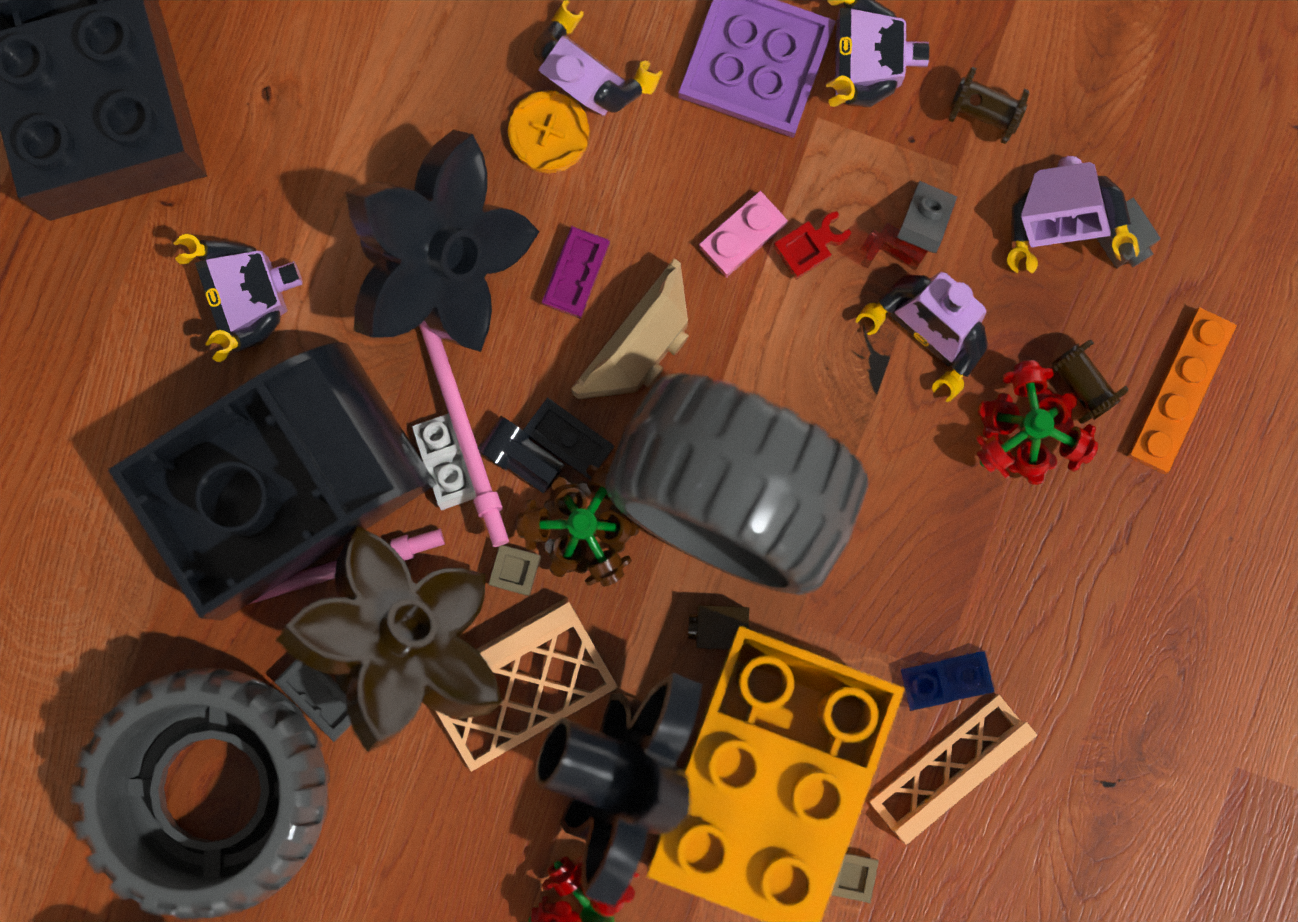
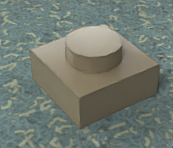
M504 545L499 546L488 585L530 596L541 555Z
M846 853L831 895L871 903L879 860Z

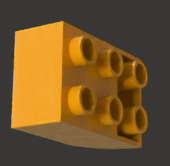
M739 626L721 666L683 767L690 786V814L675 829L666 834L658 835L647 864V877L764 922H821L905 688Z

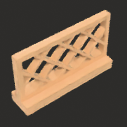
M566 597L476 649L487 661L492 673L510 676L504 699L501 698L502 703L500 705L502 707L496 727L473 722V717L465 720L439 712L437 714L472 772L552 726L560 719L566 718L613 691L618 686L569 599ZM574 626L581 639L577 657L554 651L557 636ZM551 639L549 649L538 647ZM585 647L593 661L582 659ZM529 651L547 655L540 678L517 672L522 655ZM552 657L575 663L569 685L546 680ZM514 661L512 670L501 668ZM580 665L598 669L605 681L604 684L591 691L574 687ZM515 678L538 684L533 706L509 700ZM544 686L567 691L562 708L555 712L538 708ZM573 693L582 695L570 703ZM510 707L529 712L530 717L527 728L518 733L501 729L506 708ZM536 714L545 716L543 719L534 723ZM455 724L465 726L463 736H461ZM470 728L494 734L490 749L474 758L466 744ZM499 735L508 738L497 744Z

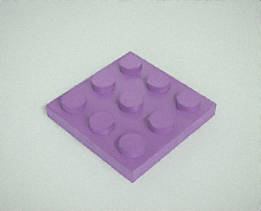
M713 0L678 97L794 138L836 21L778 0Z

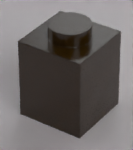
M698 605L697 614H689L688 639L696 640V648L728 650L739 626L749 629V607Z

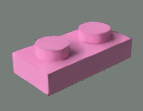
M759 191L699 244V249L727 278L787 225L788 220Z

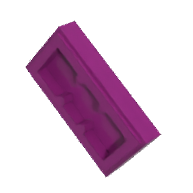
M571 226L542 304L581 319L608 251L610 240Z

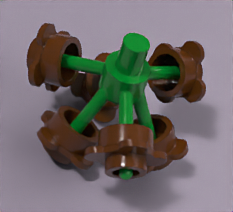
M589 465L586 469L587 474L591 476L588 484L584 481L579 483L569 482L563 476L556 477L551 482L553 490L550 499L544 503V508H536L535 500H527L525 511L518 514L516 519L518 536L525 538L527 550H535L536 542H546L543 549L550 557V571L553 575L563 577L569 572L576 571L583 574L589 570L591 575L585 579L586 584L590 586L600 582L605 587L619 581L625 574L622 569L631 563L630 556L621 558L618 553L625 550V543L631 536H636L639 533L640 526L629 519L614 504L610 506L609 510L600 514L597 520L594 515L602 500L612 503L605 488L606 477L611 465H604L603 468ZM592 493L595 496L593 497L592 501L586 509V497H588ZM558 514L561 518L568 520H551L550 515ZM551 529H568L571 534L562 535L556 540L549 539ZM595 532L602 542L609 544V550L602 551L594 537ZM582 540L587 541L595 555L590 561L585 558L586 546Z

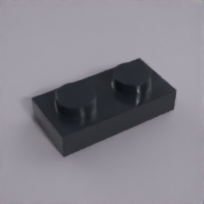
M548 397L523 429L533 440L588 480L591 479V476L586 472L588 466L593 465L601 468L615 449L612 443Z

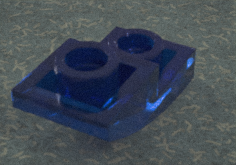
M986 650L901 669L910 711L995 692Z

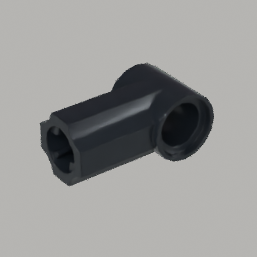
M500 415L479 444V452L505 471L507 469L511 470L545 494L551 487V482L559 476L565 465L545 449L529 440L531 437L526 432Z

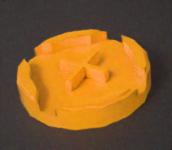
M545 90L532 93L520 101L514 109V113L509 121L508 135L512 151L522 164L534 171L551 174L567 170L580 160L588 146L590 129L586 113L576 100L570 96L558 94L557 91Z

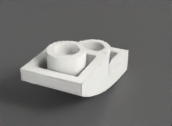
M449 413L412 426L422 460L437 483L433 490L440 509L444 510L475 499L476 494Z

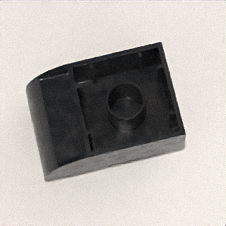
M0 0V131L16 192L21 201L47 220L52 221L207 177L166 23L158 0Z
M342 342L331 343L308 350L262 372L108 469L200 619L221 621L344 544L357 526L365 530L437 485L348 344Z

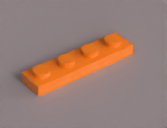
M1201 307L1194 311L1127 454L1128 458L1164 475L1169 473L1236 329V324Z

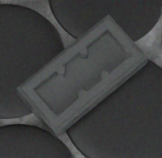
M919 181L897 238L936 254L942 242L957 196Z
M296 659L274 681L333 742L351 726L347 714L346 694L340 689L337 681L329 673L312 669Z

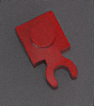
M837 211L826 215L819 229L815 230L812 224L807 221L774 243L773 247L796 280L831 258L832 254L826 246L829 244L833 246L842 245L849 239L852 233L850 229L839 235L833 234L830 231L829 225L838 220L840 216Z

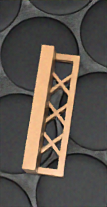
M997 694L868 802L899 840L907 845L1033 740L1037 734L1027 722L1021 721L1002 697ZM998 708L1012 726L999 737L983 736L984 718ZM975 725H977L976 735L966 734ZM960 738L976 740L975 757L967 764L951 762L952 745ZM983 740L993 741L982 751ZM945 751L944 762L933 761ZM927 765L944 767L942 785L935 791L918 789L920 771ZM950 767L961 768L949 778ZM913 778L912 788L902 787ZM895 792L912 794L910 811L896 822L882 803ZM918 794L929 795L917 805Z

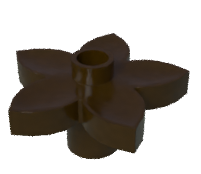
M359 526L348 537L337 558L334 577L339 598L317 601L306 607L285 627L276 639L287 652L308 667L324 673L335 674L337 684L346 694L347 714L353 732L367 753L389 743L414 719L421 707V703L441 714L460 718L489 715L502 703L496 678L487 661L475 648L458 638L474 622L481 611L485 598V574L464 568H444L431 572L418 583H414L405 562L397 551L379 536Z

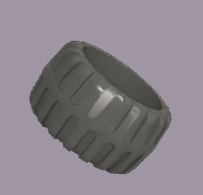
M676 373L662 377L654 383L625 427L606 477L605 488L612 503L629 519L683 553L754 585L777 592L803 595L814 592L822 586L849 543L868 490V476L860 460L850 453L845 445L837 439L828 437L827 432L814 423L806 422L798 417L796 412L787 407L781 408L767 401L766 397L755 392H745L738 389L737 385L725 381L714 382L710 377Z
M186 669L161 676L133 690L117 701L116 707L104 714L96 722L92 729L94 733L93 739L89 744L81 748L76 761V766L82 769L79 781L71 784L70 798L71 803H79L80 820L73 822L77 840L85 839L92 852V855L86 857L87 862L96 874L105 873L113 883L109 888L116 895L124 900L134 899L141 903L140 908L152 914H168L176 916L177 919L214 918L239 913L258 905L289 883L302 868L318 841L327 816L330 772L328 764H325L321 750L323 745L316 730L311 728L301 709L278 690L252 676L228 669ZM206 739L230 742L248 754L258 771L261 788L257 811L246 827L230 838L213 841L194 837L178 826L167 808L164 789L169 767L179 753L195 742Z

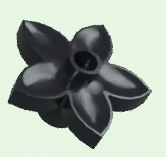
M452 130L435 143L425 156L418 170L414 190L382 182L364 184L345 192L349 216L357 234L360 236L362 250L368 260L375 264L367 273L358 293L354 314L355 332L371 338L395 337L411 331L425 321L429 328L443 340L481 352L490 328L492 314L491 294L485 276L486 274L504 271L514 265L528 251L539 231L525 216L514 210L484 204L488 188L487 169L484 155L473 134Z
M673 673L662 679L648 693L643 702L621 693L611 694L603 716L600 732L563 718L554 724L546 736L537 760L536 782L540 787L571 798L562 816L560 825L565 833L586 840L582 859V884L585 897L615 907L637 870L648 831L657 835L666 834L675 829L690 814V786L688 777L682 768L675 765V762L687 743L699 707L702 684Z

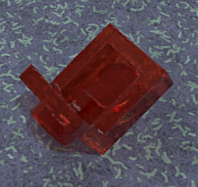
M887 222L881 233L873 229L860 250L866 253V256L861 265L869 268L881 249L916 271L928 251L897 238L900 230Z

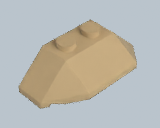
M673 258L664 272L573 385L571 391L576 398L586 399L635 393L643 384L649 388L664 368L659 363L666 354L670 352L675 355L681 349L689 335L684 332L688 326L681 263Z

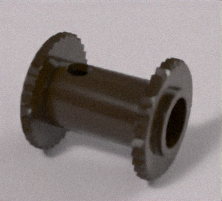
M971 67L966 77H962L950 104L952 109L948 119L953 122L958 112H962L1004 130L1001 143L1006 144L1012 134L1016 133L1028 106L1026 102L1029 97V90L1024 89L1019 99L1013 98L973 81L977 68ZM973 94L980 96L981 101L977 106H973L970 103V97Z
M1092 340L1086 341L1081 346L1079 344L1075 345L1051 363L1053 366L1050 367L1053 369V373L1057 371L1086 409L1087 413L1078 419L1081 424L1086 423L1090 419H1097L1121 401L1120 398L1128 392L1127 386L1114 392L1084 352L1094 344Z

